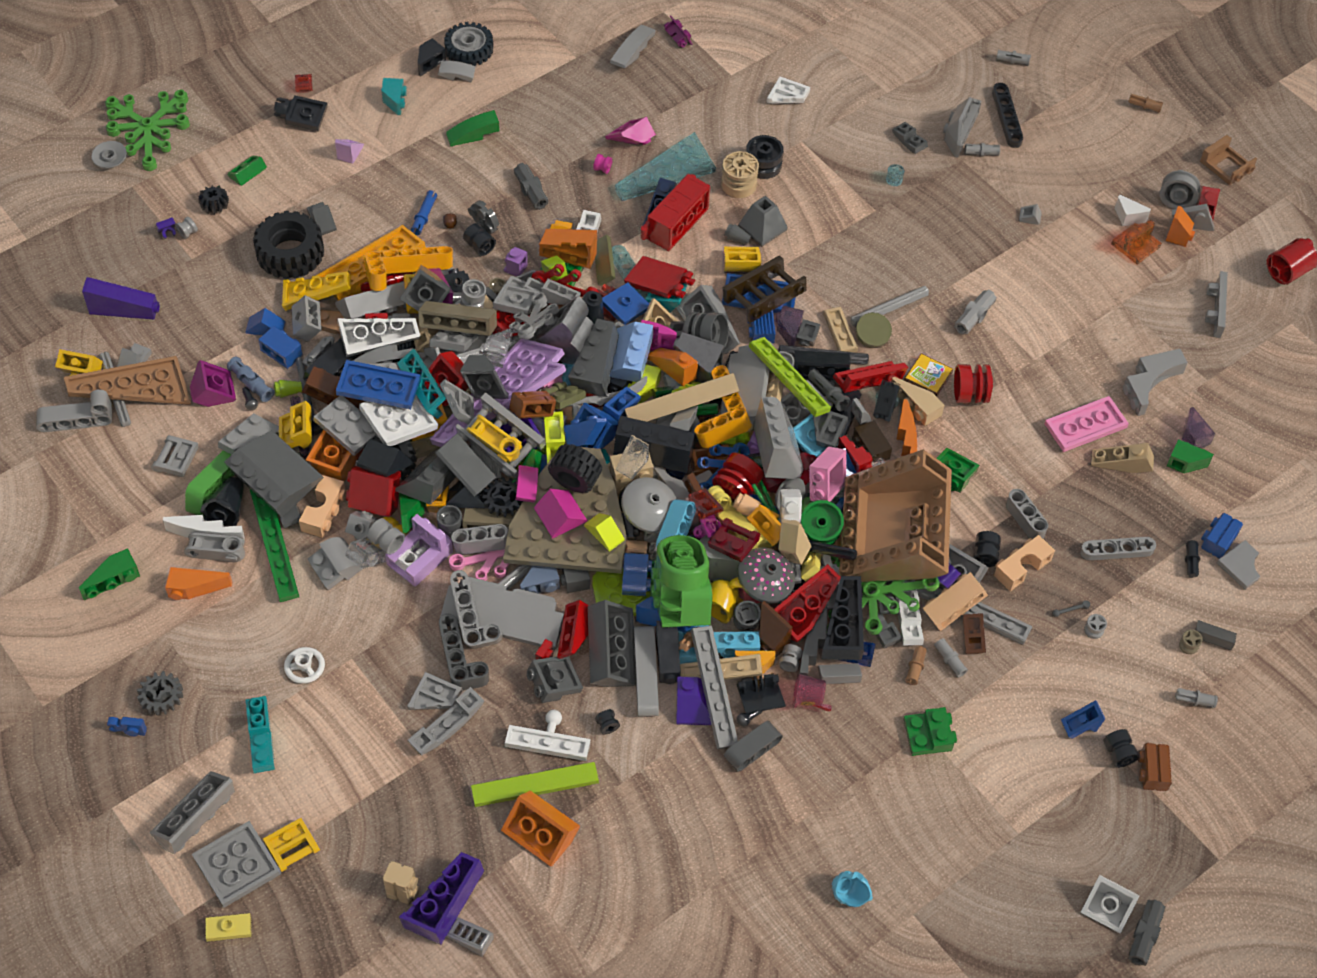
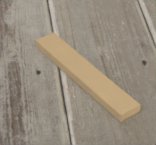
M732 373L626 408L625 411L629 418L648 422L739 392L735 375Z

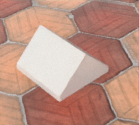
M1099 875L1081 913L1121 933L1139 895Z

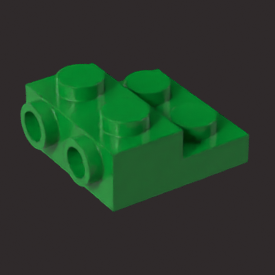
M946 448L936 458L952 470L951 491L959 493L968 485L970 478L978 471L980 466L949 448Z
M945 707L925 709V712L922 714L905 715L903 718L912 756L950 752L953 750L954 743H957L956 732L951 731L950 725H952V715L946 712Z

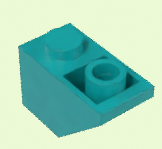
M383 78L381 88L382 101L397 115H401L402 108H405L404 96H407V86H404L403 79Z

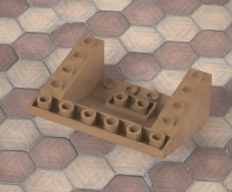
M923 449L845 477L844 525L842 528L841 547L856 550L857 557L855 560L840 558L839 576H861V582L932 579L948 574L952 470Z

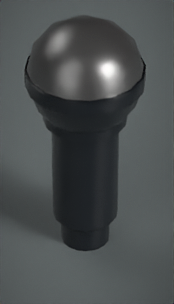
M243 387L242 393L245 397V407L248 410H255L258 407V401L252 397L247 387Z
M763 711L750 714L740 713L737 716V723L742 727L748 726L750 721L762 714Z

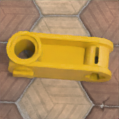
M478 414L477 420L471 427L466 429L481 443L498 454L497 456L504 462L515 461L519 457L522 442L514 436L511 437L482 415ZM507 447H514L512 452H505Z

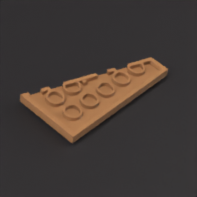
M177 356L64 377L68 397L90 398L92 391L104 390L108 393L109 399L191 405Z

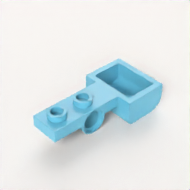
M678 631L679 642L687 632ZM759 631L713 632L717 651L722 657H734L735 651H760ZM691 647L686 652L683 649H679L680 664L697 662L694 647Z

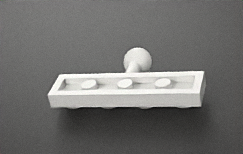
M550 710L546 714V722L548 723L546 731L509 725L505 747L587 761L590 739L554 733L556 726L562 721V715L557 710Z

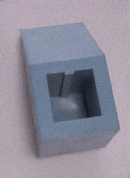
M532 566L520 584V589L538 594L550 593L560 589V578L557 569L554 567Z

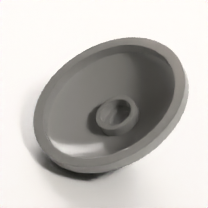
M643 477L632 481L625 488L621 504L624 515L633 526L644 532L658 533L676 496L662 481Z

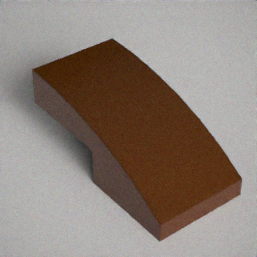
M983 613L963 614L966 654L986 653Z

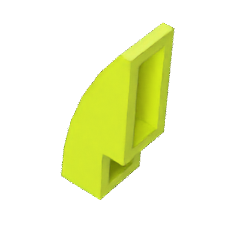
M563 411L554 412L552 417H544L547 464L553 458L558 448L565 444Z

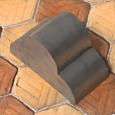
M579 296L575 297L561 307L558 313L553 315L554 323L540 326L531 340L562 348L564 355L559 361L566 364H575L594 326L593 322L586 317L589 312L587 304Z

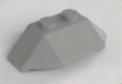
M969 97L957 106L955 112H951L949 123L945 124L943 133H946L944 141L957 158L979 114L981 100Z

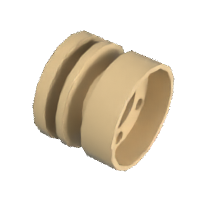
M742 151L732 152L727 155L723 160L721 186L723 191L734 198H745L752 195L757 187L758 160L752 154Z

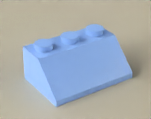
M632 322L617 328L619 338L616 353L613 357V368L611 369L610 377L638 382L642 379L653 339V325Z

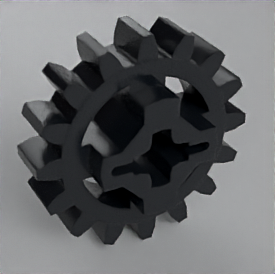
M502 477L501 482L495 479L494 485L488 484L489 489H484L483 501L485 508L489 510L490 514L495 512L496 517L500 514L506 517L507 513L513 516V511H518L523 501L515 500L517 481L513 483L512 478L505 481V478Z

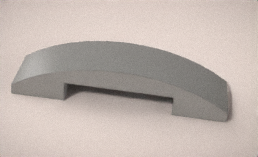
M471 687L455 699L456 704L426 729L422 727L408 739V742L420 755L428 753L445 742L479 710L484 700Z

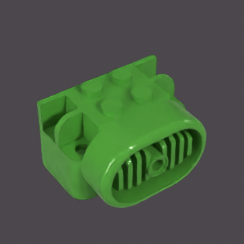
M674 535L662 539L657 545L656 560H654V568L651 569L650 593L651 597H653L654 608L658 610L662 627L711 624L712 587L708 577L709 559L704 545L696 538Z

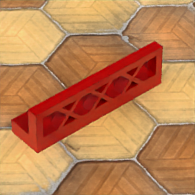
M892 361L838 372L834 374L833 378L844 393L881 385L882 379L891 381L893 377L902 380L908 366L905 362L894 365Z

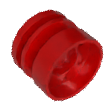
M957 364L954 373V396L956 403H970L972 395L976 403H980L981 399L983 403H989L993 390V377L990 365L984 364L981 368L980 364H976L972 373L970 364Z
M732 452L723 463V468L719 469L717 475L712 479V483L714 486H721L731 500L735 501L739 493L750 496L753 493L752 485L758 486L764 477V473L752 459L743 454Z

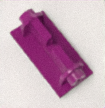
M670 15L672 21L664 24L665 31L679 47H685L687 42L692 45L690 40L692 36L688 30H683L681 22L678 19L674 20Z
M716 518L701 519V525L694 528L693 534L696 538H702L706 535L708 538H711L721 527V523Z

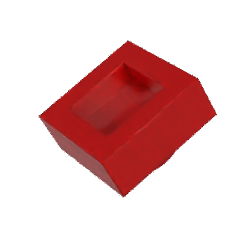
M547 639L543 641L535 653V660L553 657L554 651L551 641Z

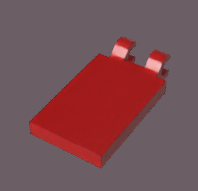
M642 256L626 276L624 283L628 282L633 288L669 299L671 295L683 298L686 292L682 291L684 286L681 282L692 286L696 280L691 278L693 272L687 271L686 268Z

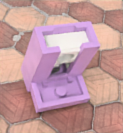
M418 514L412 518L413 530L405 536L402 546L394 554H385L387 565L414 587L453 553L452 539L441 529H437L428 519L422 518Z

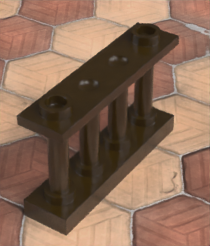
M779 255L723 287V300L727 304L734 300L741 303L747 309L748 322L751 323L806 292L807 279L803 276L795 280L784 271V259ZM780 276L788 285L781 288L771 279ZM766 284L774 293L766 296L757 287ZM751 292L760 301L752 304L743 295Z

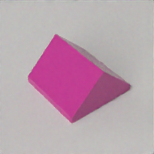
M549 489L534 507L552 539L587 522L586 517L569 490Z

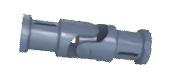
M235 356L227 363V369L233 371L237 378L251 392L256 393L262 402H268L275 394L273 388L268 387L265 381L253 372L249 366H245L240 357Z

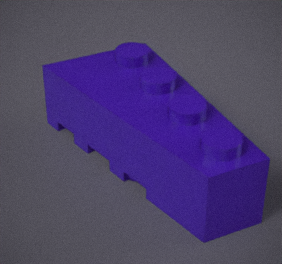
M461 852L442 871V875L428 886V890L420 898L417 897L412 903L411 908L399 916L403 927L441 945L484 873L481 861Z

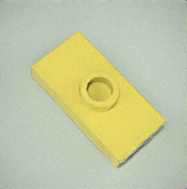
M809 552L805 557L801 568V578L804 581H808L820 571L821 554Z
M250 913L206 918L207 942L251 937Z

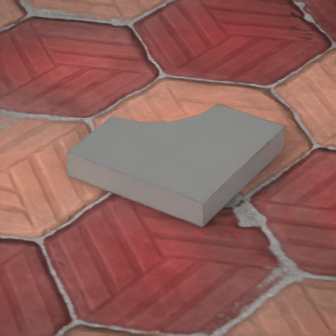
M1246 540L1221 557L1217 562L1245 590L1260 578L1254 565L1259 552Z

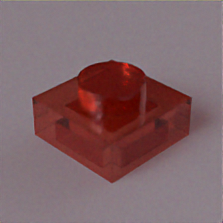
M312 74L295 75L296 92L313 91Z

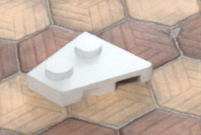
M779 77L767 97V103H804L810 92V87Z

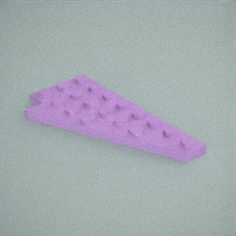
M520 339L494 367L508 394L507 399L495 400L506 409H509L513 392L536 391L563 374L566 368L563 364L558 363L564 355L563 349L528 339ZM473 396L475 417L483 408L481 398H474ZM491 412L485 418L490 421L497 415ZM452 414L430 440L433 445L442 447L457 434L455 427L457 424L462 428H465L467 424L460 422Z

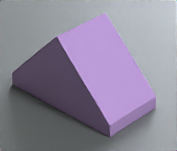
M336 139L337 159L353 164L364 144L350 139Z

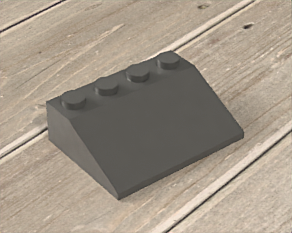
M272 430L238 448L224 461L229 470L281 518L324 478Z

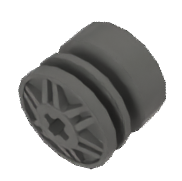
M691 312L685 319L683 332L724 345L725 348L729 337V326L727 318L723 313L706 314L703 312Z

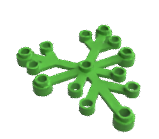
M182 89L177 90L174 98L167 102L169 100L168 93L166 91L159 92L158 98L161 109L153 116L146 118L133 112V104L135 103L133 95L128 94L124 96L123 99L126 107L121 105L114 96L108 97L105 101L108 119L115 120L117 118L129 117L136 121L118 124L116 121H109L106 125V131L109 136H118L121 130L136 129L134 132H127L125 134L126 142L134 143L136 138L144 133V136L135 144H129L125 148L127 155L133 156L145 145V156L142 160V165L146 171H153L157 167L156 159L152 156V144L159 147L162 152H169L171 150L169 141L159 140L152 135V132L159 135L161 139L167 140L171 137L170 130L167 128L161 129V126L176 125L180 130H185L190 126L189 118L184 114H179L176 118L159 120L166 113L186 112V103L189 99L187 93Z
M831 556V561H835L833 564L836 563L840 570L839 557ZM938 577L903 583L905 580H894L890 585H884L887 581L861 582L863 589L862 608L869 602L870 618L865 623L868 633L877 635L883 628L880 619H878L877 600L885 605L891 614H897L900 611L898 602L892 601L884 594H893L904 602L910 611L915 612L920 608L918 600L911 598L903 591L919 589L935 591L940 585ZM912 603H916L914 607H910ZM893 605L897 606L895 609H890ZM831 609V610L828 612V616H829L830 619H831V615H832V610H833V609Z

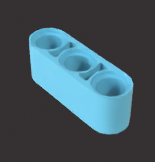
M678 499L672 501L657 538L656 548L658 543L666 537L674 535L687 536L696 513L694 502Z

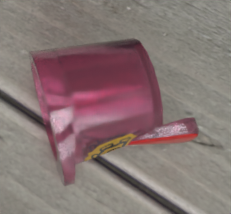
M798 673L793 693V708L796 709L798 705L818 707L827 712L831 711V705L823 704L826 681Z

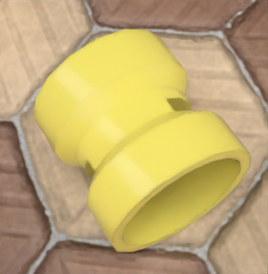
M712 486L706 492L709 503L712 504L717 512L726 511L731 506L732 500L721 486Z

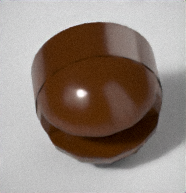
M449 213L443 216L445 227L451 229L456 226L457 216L455 214Z

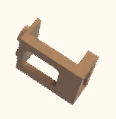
M1226 135L1204 149L1200 162L1228 185H1231L1234 182H1239L1243 176L1254 171L1257 158L1255 157L1247 161L1229 146L1232 138ZM1226 158L1231 159L1240 166V168L1232 172L1231 177L1217 167V164Z

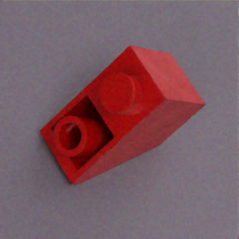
M1201 185L1196 206L1207 204L1213 220L1220 189Z

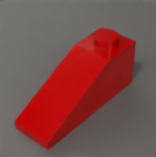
M581 600L565 605L557 655L559 659L574 655L589 635V605Z

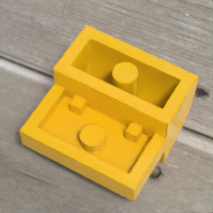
M724 246V272H750L761 266L759 247Z
M307 401L291 406L290 413L279 417V437L291 448L300 446L304 449L312 442V409Z

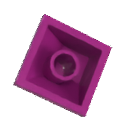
M202 360L198 361L190 384L192 402L206 407L234 402L236 395L231 371Z

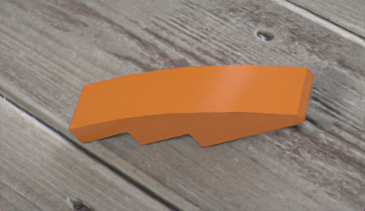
M907 399L903 400L896 438L897 440L904 441L901 456L917 452V432L913 413Z

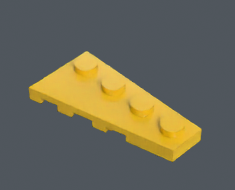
M348 272L327 274L321 278L317 275L306 280L303 277L296 278V281L291 282L289 279L283 280L282 307L285 311L292 309V306L304 295L314 300H320L350 290L351 276Z

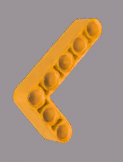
M448 246L381 250L365 253V273L369 286L374 291H383L387 288L386 274L416 272L420 265L427 269L440 268V270L453 267V249Z
M719 365L711 371L713 379L730 374L724 365ZM738 392L722 397L728 412L700 423L695 427L694 432L703 448L715 446L748 431L752 427V422Z

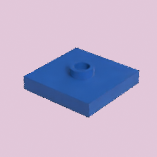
M628 282L602 298L603 306L624 325L646 313L649 303Z

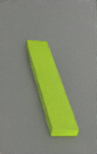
M765 337L749 343V348L814 417L830 412L831 406Z
M595 762L475 784L471 785L474 805L479 807L516 800L519 795L530 790L536 795L598 784L599 778Z

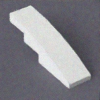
M203 515L163 517L166 531L188 538L190 533L197 532L238 536L243 540L245 539L242 526L224 527L222 520L204 521Z
M915 579L905 580L903 583L914 582ZM917 590L903 591L911 598H916L919 602ZM899 599L900 613L898 614L903 646L923 645L924 638L921 629L922 619L920 610L910 611L907 605ZM912 603L910 607H914L916 603Z

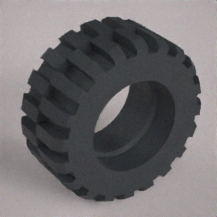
M284 211V213L280 214L279 212L274 213V216L265 218V221H262L254 232L253 244L257 261L265 272L270 275L273 274L274 277H283V279L294 277L295 279L299 278L300 275L305 276L309 274L310 270L313 271L317 268L316 265L321 263L324 256L321 229L313 218H309L304 213L300 214L297 211L293 213L289 211ZM295 240L302 242L299 246L292 249L276 248L277 245L285 241Z

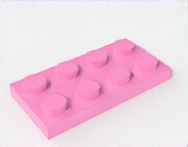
M1110 396L1049 418L1045 420L1044 425L1061 450L1066 452L1128 427L1129 423Z

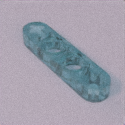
M615 245L612 247L613 262L624 280L636 264L624 246ZM623 264H628L631 267L628 269H624L621 266ZM634 288L644 299H646L648 292L643 290L638 291V289Z

